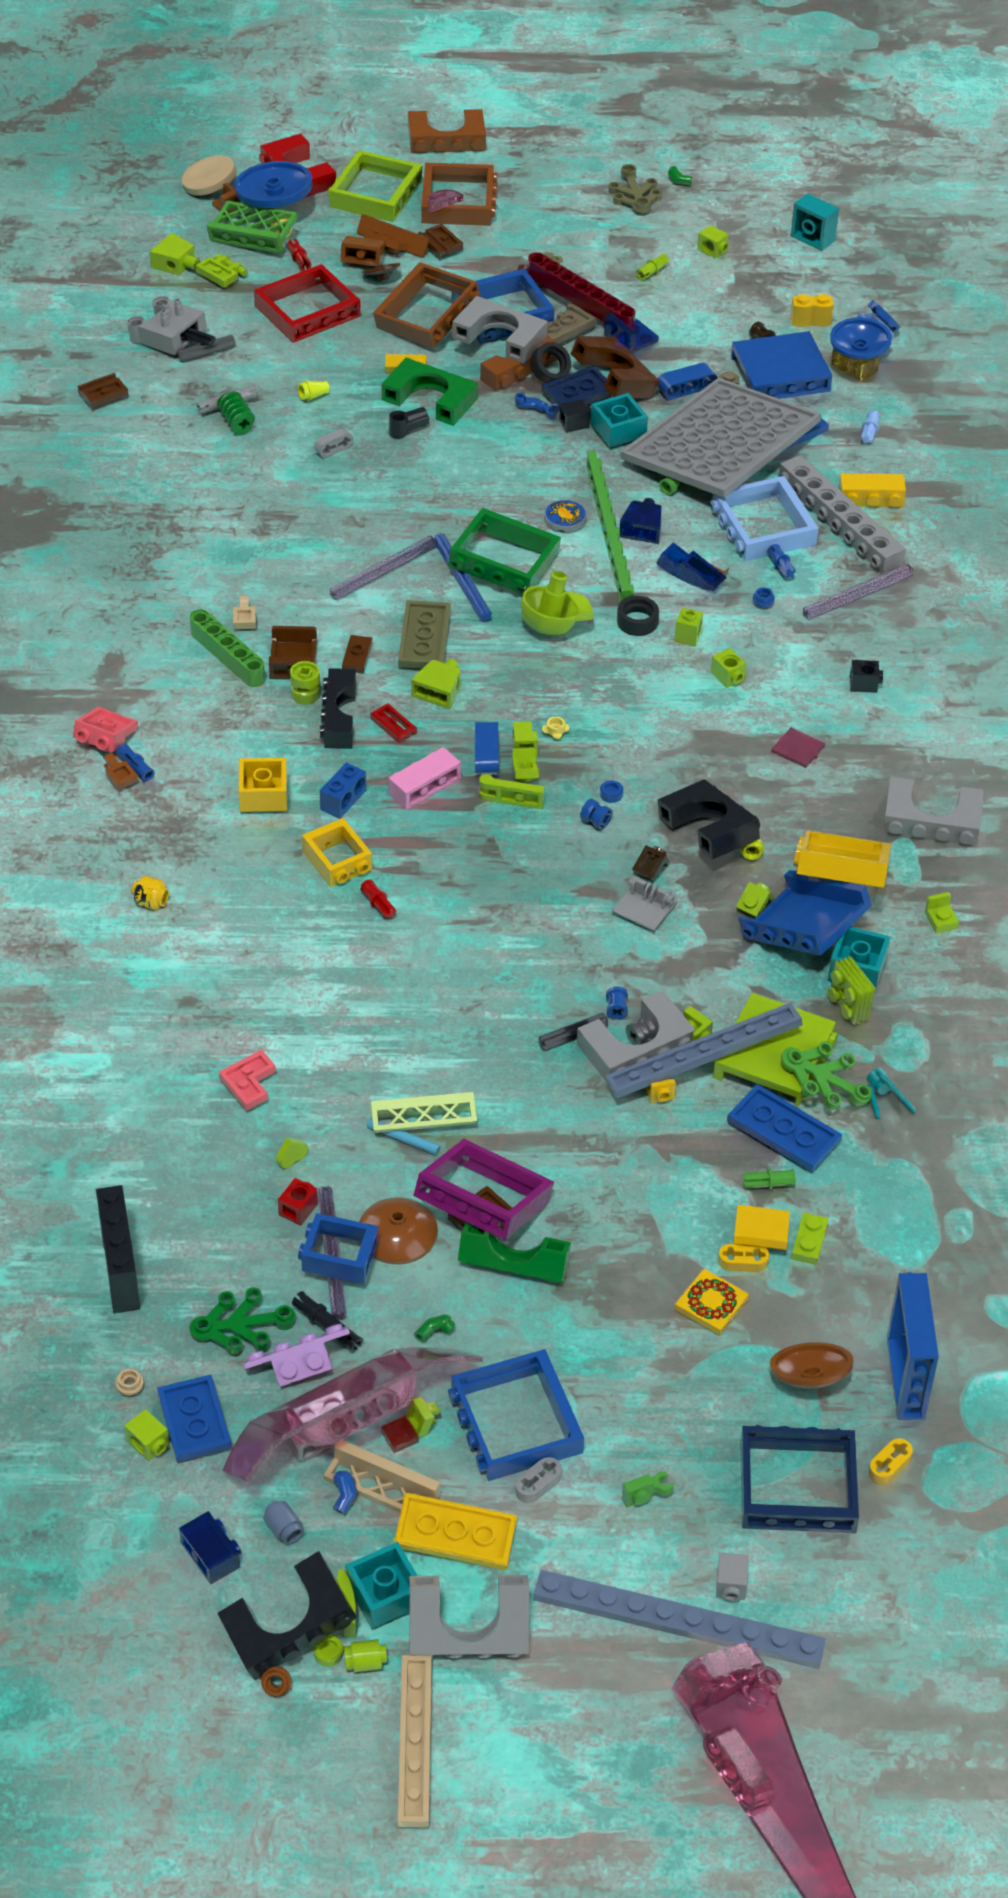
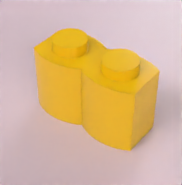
M800 294L792 297L790 313L792 326L806 327L813 325L822 327L831 325L834 308L832 296L820 294L812 297Z

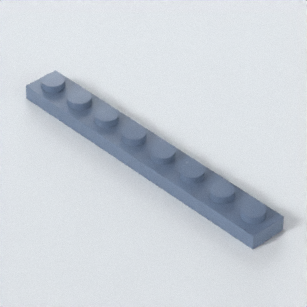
M790 1002L605 1075L606 1081L617 1099L648 1087L651 1083L663 1081L802 1026V1018Z

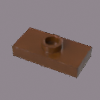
M350 635L342 662V669H356V673L365 672L373 644L372 637Z

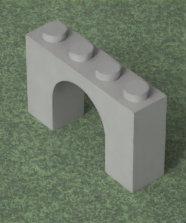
M476 296L453 320L452 338L471 344L484 330L490 328L508 329L514 333L506 340V358L524 364L533 352L547 339L548 321Z
M890 776L882 832L977 846L984 796L983 789L961 786L956 810L944 816H931L919 811L912 802L913 779Z
M663 990L642 999L640 1016L649 1018L657 1032L655 1038L648 1043L641 1045L622 1043L609 1032L600 1019L578 1028V1047L605 1081V1075L692 1042V1034L695 1029Z
M498 1575V1608L496 1615L489 1625L475 1632L455 1630L442 1618L440 1613L439 1576H410V1655H445L449 1658H459L463 1654H475L477 1657L487 1658L491 1657L492 1654H504L507 1657H520L522 1654H529L528 1575Z

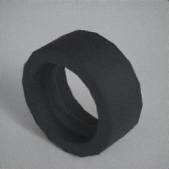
M546 342L533 352L530 360L531 370L535 377L544 383L561 379L571 369L570 355L562 345L555 342ZM544 352L553 354L559 361L560 371L557 374L550 373L542 364L541 358Z
M630 596L619 603L617 608V624L623 632L634 636H645L657 628L659 623V607L654 600L644 596ZM640 612L649 617L638 620L628 617L627 614Z

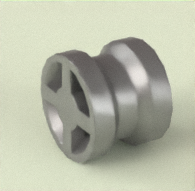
M647 1017L640 1018L636 1024L631 1023L626 1026V1034L632 1045L645 1044V1041H651L657 1035L653 1023Z

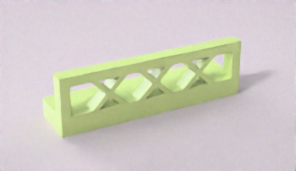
M474 1092L371 1101L370 1104L374 1133L477 1124ZM470 1111L471 1117L460 1118L454 1112ZM446 1113L440 1120H434L428 1115ZM421 1115L416 1122H408L403 1118ZM394 1118L390 1124H378V1119Z

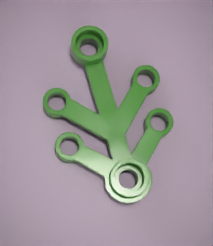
M824 1041L817 1048L801 1051L795 1047H788L781 1054L783 1068L795 1073L802 1087V1094L807 1098H813L820 1090L824 1098V1105L828 1109H836L842 1101L838 1093L832 1092L829 1084L849 1093L850 1102L857 1107L865 1106L871 1099V1090L867 1085H854L831 1073L839 1070H850L856 1062L853 1055L844 1053L838 1060L819 1065L809 1062V1060L816 1058L827 1059L833 1052V1047L830 1043ZM806 1072L812 1074L816 1082L809 1080Z

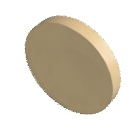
M217 155L207 157L194 163L184 172L182 184L186 192L191 195L210 194L222 189L224 183L227 182L229 184L234 179L237 170L233 160L228 156Z

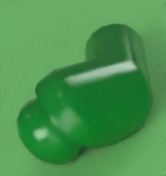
M676 166L669 168L668 175L673 183L692 185V176L683 175Z
M447 1314L429 1318L414 1332V1336L418 1341L425 1342L434 1331L440 1328L443 1333H450L455 1328V1322Z

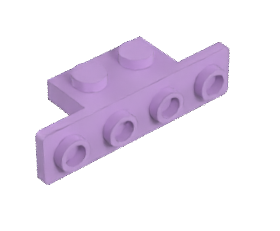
M341 1324L330 1326L325 1329V1334L317 1337L315 1332L299 1337V1343L289 1345L288 1341L273 1346V1352L264 1355L262 1350L247 1355L248 1360L243 1362L244 1369L271 1361L279 1387L330 1370L332 1366L324 1342L349 1334L348 1326L343 1328Z

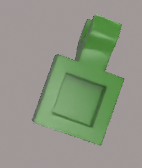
M659 1472L653 1477L647 1474L623 1483L622 1500L626 1508L646 1503L652 1498L653 1493L661 1496L672 1494L674 1490L673 1483L668 1485L661 1484V1482L667 1480V1472Z

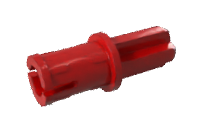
M365 880L361 884L360 890L370 900L372 907H376L384 917L391 919L396 915V909L388 901L387 894L379 890L373 880Z

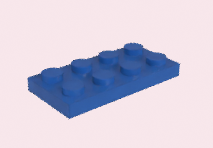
M758 1084L753 1087L727 1116V1122L811 1172L818 1167L842 1138L840 1132Z

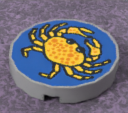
M562 499L553 501L544 510V522L554 531L558 532L559 529L564 530V533L578 531L585 525L587 511L583 505L576 501Z

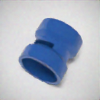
M591 798L582 807L580 818L587 823L592 822L596 828L603 830L609 824L613 810L607 806H600L598 801Z

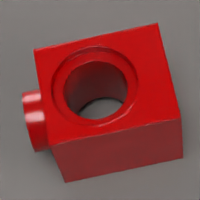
M294 1178L278 1198L279 1216L301 1226L318 1205L317 1188L309 1182H303Z

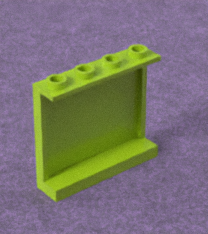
M751 993L735 1024L785 1004ZM795 1008L802 1018V1026L716 1059L713 1078L723 1081L726 1073H730L796 1097L795 1106L799 1108L802 1100H807L808 1098L802 1094V1087L795 1073L783 1068L781 1054L788 1047H795L801 1051L817 1048L824 1041L834 1047L838 1038V1033L835 1032L836 1022ZM821 1058L809 1060V1062L815 1065L823 1064L827 1061V1059ZM806 1072L808 1079L816 1082L813 1075Z

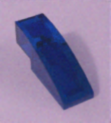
M674 542L661 553L656 563L676 578L705 590L715 591L727 578L694 550L688 554Z

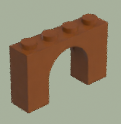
M483 109L464 110V126L454 131H439L432 128L428 124L427 111H408V133L411 153L486 151Z

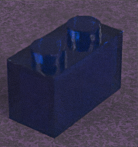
M209 1511L179 1527L181 1545L210 1585L240 1568L239 1555L242 1552L238 1543L234 1539L230 1540L227 1537L226 1529L219 1518L214 1519Z

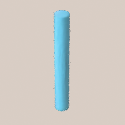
M370 1118L367 1123V1128L373 1130L372 1118ZM378 1121L379 1125H386L385 1123ZM405 1131L380 1132L434 1155H438L441 1148L440 1145Z

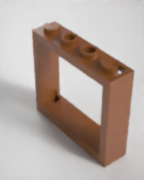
M425 162L421 223L491 226V217H495L497 173H494V165ZM432 181L487 183L486 206L431 204Z
M419 262L373 312V316L378 329L435 348L452 329L453 320L476 296H481L476 281ZM426 283L460 294L429 330L395 318Z

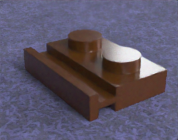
M442 223L426 229L424 233L418 232V234L430 239L427 248L438 258H442L443 254L450 255L463 250V242Z
M115 373L77 386L78 393L82 395V398L91 408L129 396L128 388L119 378H116Z

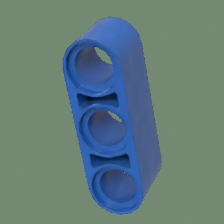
M703 362L661 374L658 377L660 381L657 387L667 399L672 400L700 392L715 381L718 376L707 363Z
M475 722V775H498V722Z

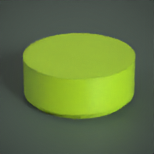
M333 1635L327 1636L321 1644L313 1648L314 1658L322 1666H334L343 1657V1644L339 1638Z

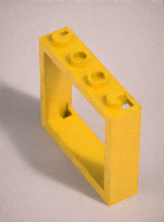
M806 830L805 837L800 836L793 866H798L797 874L884 888L891 843Z

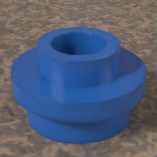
M766 587L758 588L753 594V602L759 607H769L775 601L773 591Z

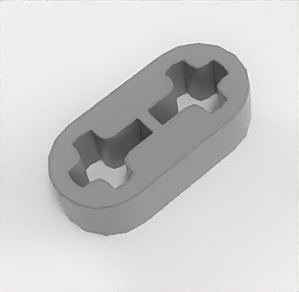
M346 429L336 430L320 437L315 443V451L324 458L348 449L353 443V436Z
M550 1457L543 1458L523 1473L516 1481L515 1493L517 1498L525 1503H533L557 1485L562 1473L559 1461ZM544 1470H554V1474L552 1475L551 1473H546L544 1475ZM533 1485V1491L530 1489L523 1490V1486L529 1488Z

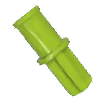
M661 254L655 259L648 260L644 266L636 270V273H638L636 274L637 278L643 281L650 275L657 274L659 269L669 262V258L666 254Z

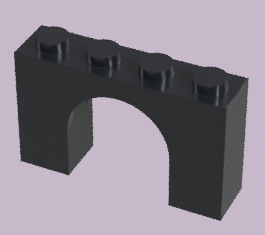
M705 779L658 799L659 819L672 829L697 818L713 817L720 819L698 829L699 850L712 860L760 839V821L758 817L751 814L742 805L736 803Z
M123 1185L96 1189L113 1314L140 1310L136 1269Z
M320 1551L294 1566L308 1592L309 1608L301 1623L292 1630L284 1633H270L263 1630L251 1607L243 1597L217 1613L246 1670L255 1681L262 1678L268 1669L295 1660L301 1652L311 1646L321 1644L327 1636L337 1630L347 1628L353 1620L358 1618Z

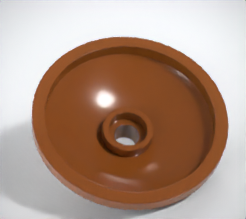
M393 1197L378 1201L363 1213L359 1221L378 1226V1244L373 1258L387 1264L398 1265L417 1261L430 1252L437 1240L438 1227L433 1213L422 1203L409 1198Z
M821 1342L789 1346L777 1352L770 1361V1370L774 1377L784 1384L806 1390L821 1389L844 1379L853 1369V1356L848 1350L835 1344Z

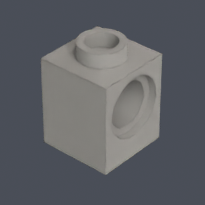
M719 1552L716 1598H724L727 1601L745 1600L748 1555Z

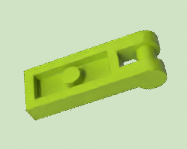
M489 774L481 775L479 778V785L481 787L479 789V797L484 801L536 809L543 808L544 786L494 779Z

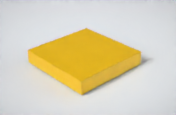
M737 1205L733 1243L787 1250L790 1211Z

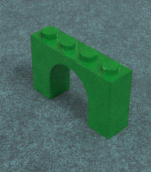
M407 357L382 383V401L399 407L412 393L418 390L432 389L443 393V396L436 402V420L452 426L461 419L478 399V382Z

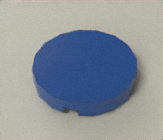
M872 299L867 307L886 325L891 327L890 330L896 333L901 328L899 324Z

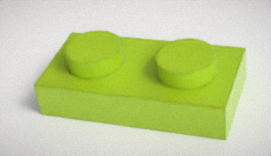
M803 1212L792 1251V1260L813 1265L818 1264L829 1218Z

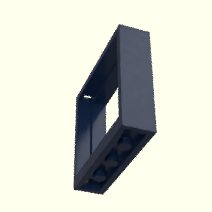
M760 1425L742 1426L740 1439L742 1529L856 1533L859 1521L855 1430H840V1428L818 1429L816 1427L790 1428L788 1426L764 1427ZM750 1449L844 1453L846 1508L751 1504Z

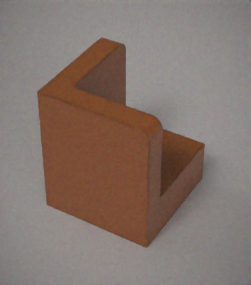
M227 182L223 184V195L219 199L212 201V206L221 211L226 201L241 203L236 196L235 188ZM230 208L227 213L235 212L237 209Z

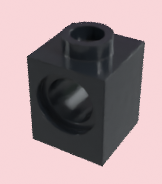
M851 661L849 676L850 692L877 693L878 684L883 683V670H879V661Z

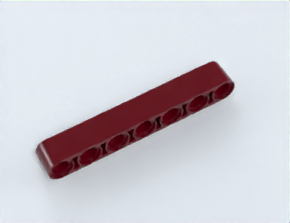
M535 252L528 256L527 272L534 281L621 333L627 334L634 330L636 315L634 308L542 253Z

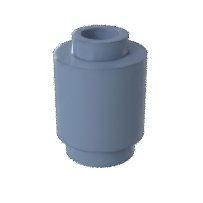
M286 1501L272 1502L265 1509L263 1520L279 1541H283L288 1545L294 1543L302 1536L304 1532L302 1522Z

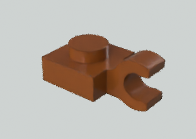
M113 753L103 756V759L107 762L104 764L106 777L117 790L138 782V775L126 760L119 763Z

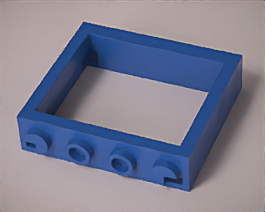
M525 268L476 280L480 296L484 299L524 290L537 307V309L524 313L546 320L548 323L554 321V307ZM452 292V304L460 294ZM490 328L481 332L476 338L481 344L511 336L514 332L505 328Z
M899 1273L886 1337L897 1420H925L939 1358L927 1273Z
M546 1349L451 1376V1389H448L450 1401L452 1404L456 1403L459 1409L457 1410L461 1427L466 1426L468 1445L470 1449L475 1448L477 1467L480 1472L484 1471L488 1481L528 1470L543 1458L550 1457L559 1461L583 1453V1433ZM537 1374L565 1439L492 1460L465 1395Z

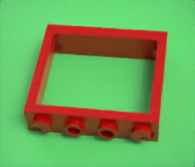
M322 264L254 290L255 307L292 343L361 317L360 299ZM322 284L340 301L337 304L296 320H292L274 303V301Z

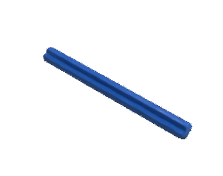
M436 534L434 542L448 564L452 546L445 534ZM449 567L480 620L483 622L491 620L492 612L469 574Z

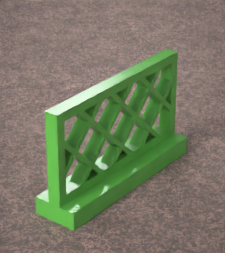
M226 201L215 221H209L206 227L212 242L281 253L284 249L283 241L297 220L298 215L297 212L260 208L244 203ZM230 208L237 209L235 212L227 213ZM249 212H255V214L249 215L247 217L244 215ZM272 215L270 218L262 219L263 216ZM242 216V219H239L234 222L232 221L233 218ZM284 218H289V220L282 223L279 221ZM256 219H259V220H260L259 222L254 223V224H252V225H250V223H249V222H251V221H253V220H256ZM277 222V225H274L269 228L267 227L268 224Z

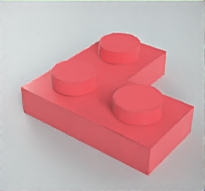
M260 1050L219 1071V1079L247 1111L268 1100V1093L258 1081L275 1073L276 1066L264 1051Z

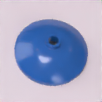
M856 317L837 323L831 330L830 342L833 348L845 357L856 360H868L888 351L891 346L892 335L890 330L881 322L870 318Z

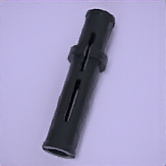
M304 1291L297 1293L300 1300L296 1297L293 1298L292 1305L307 1315L308 1320L312 1324L317 1323L324 1330L336 1324H341L342 1328L346 1327L327 1311L326 1306L322 1303L317 1304ZM349 1329V1334L336 1339L351 1352H355L358 1348L352 1341L361 1346L363 1338Z

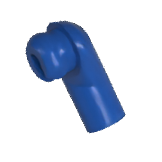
M338 1471L333 1476V1482L337 1484L340 1496L333 1508L345 1515L357 1495V1488L353 1476L348 1471Z

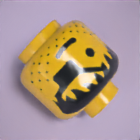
M145 875L139 881L134 882L131 894L134 895V901L137 905L157 910L160 906L163 907L169 898V889L163 880Z

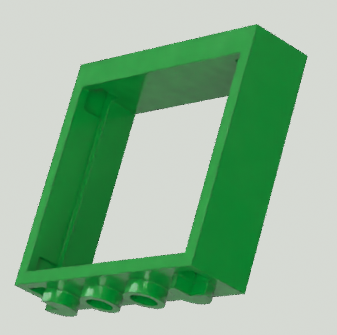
M482 508L451 547L448 566L523 595L527 588L538 583L557 557L561 537ZM479 531L541 553V555L528 573L469 552L466 548Z

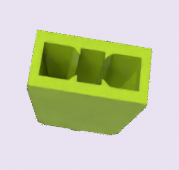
M170 233L150 250L151 268L181 275L188 268L196 270V265L200 263V259L195 257L194 245L174 233Z
M448 659L445 663L431 660L411 679V696L450 710L461 686V670L458 668L457 661Z

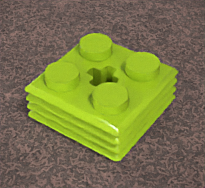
M851 956L848 959H840V962L836 960L834 971L831 972V988H828L830 1000L839 1005L842 1016L845 1019H849L853 1025L856 1026V1023L860 1024L861 1021L865 1022V1019L869 1021L876 988Z

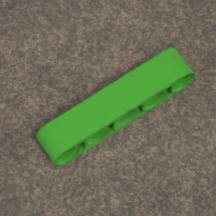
M197 609L191 612L190 627L193 638L248 686L259 687L264 684V661L208 611Z

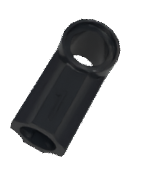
M420 407L408 412L399 410L391 412L389 414L388 434L393 438L400 439L407 435V431L429 424L430 419L427 410L424 407Z

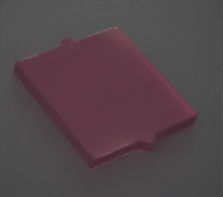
M790 727L783 736L779 737V741L771 749V752L807 768L814 759L818 758V754L825 747V743Z

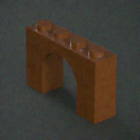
M577 336L570 354L581 365H602L612 368L604 388L613 397L629 393L632 398H653L660 380L616 337Z

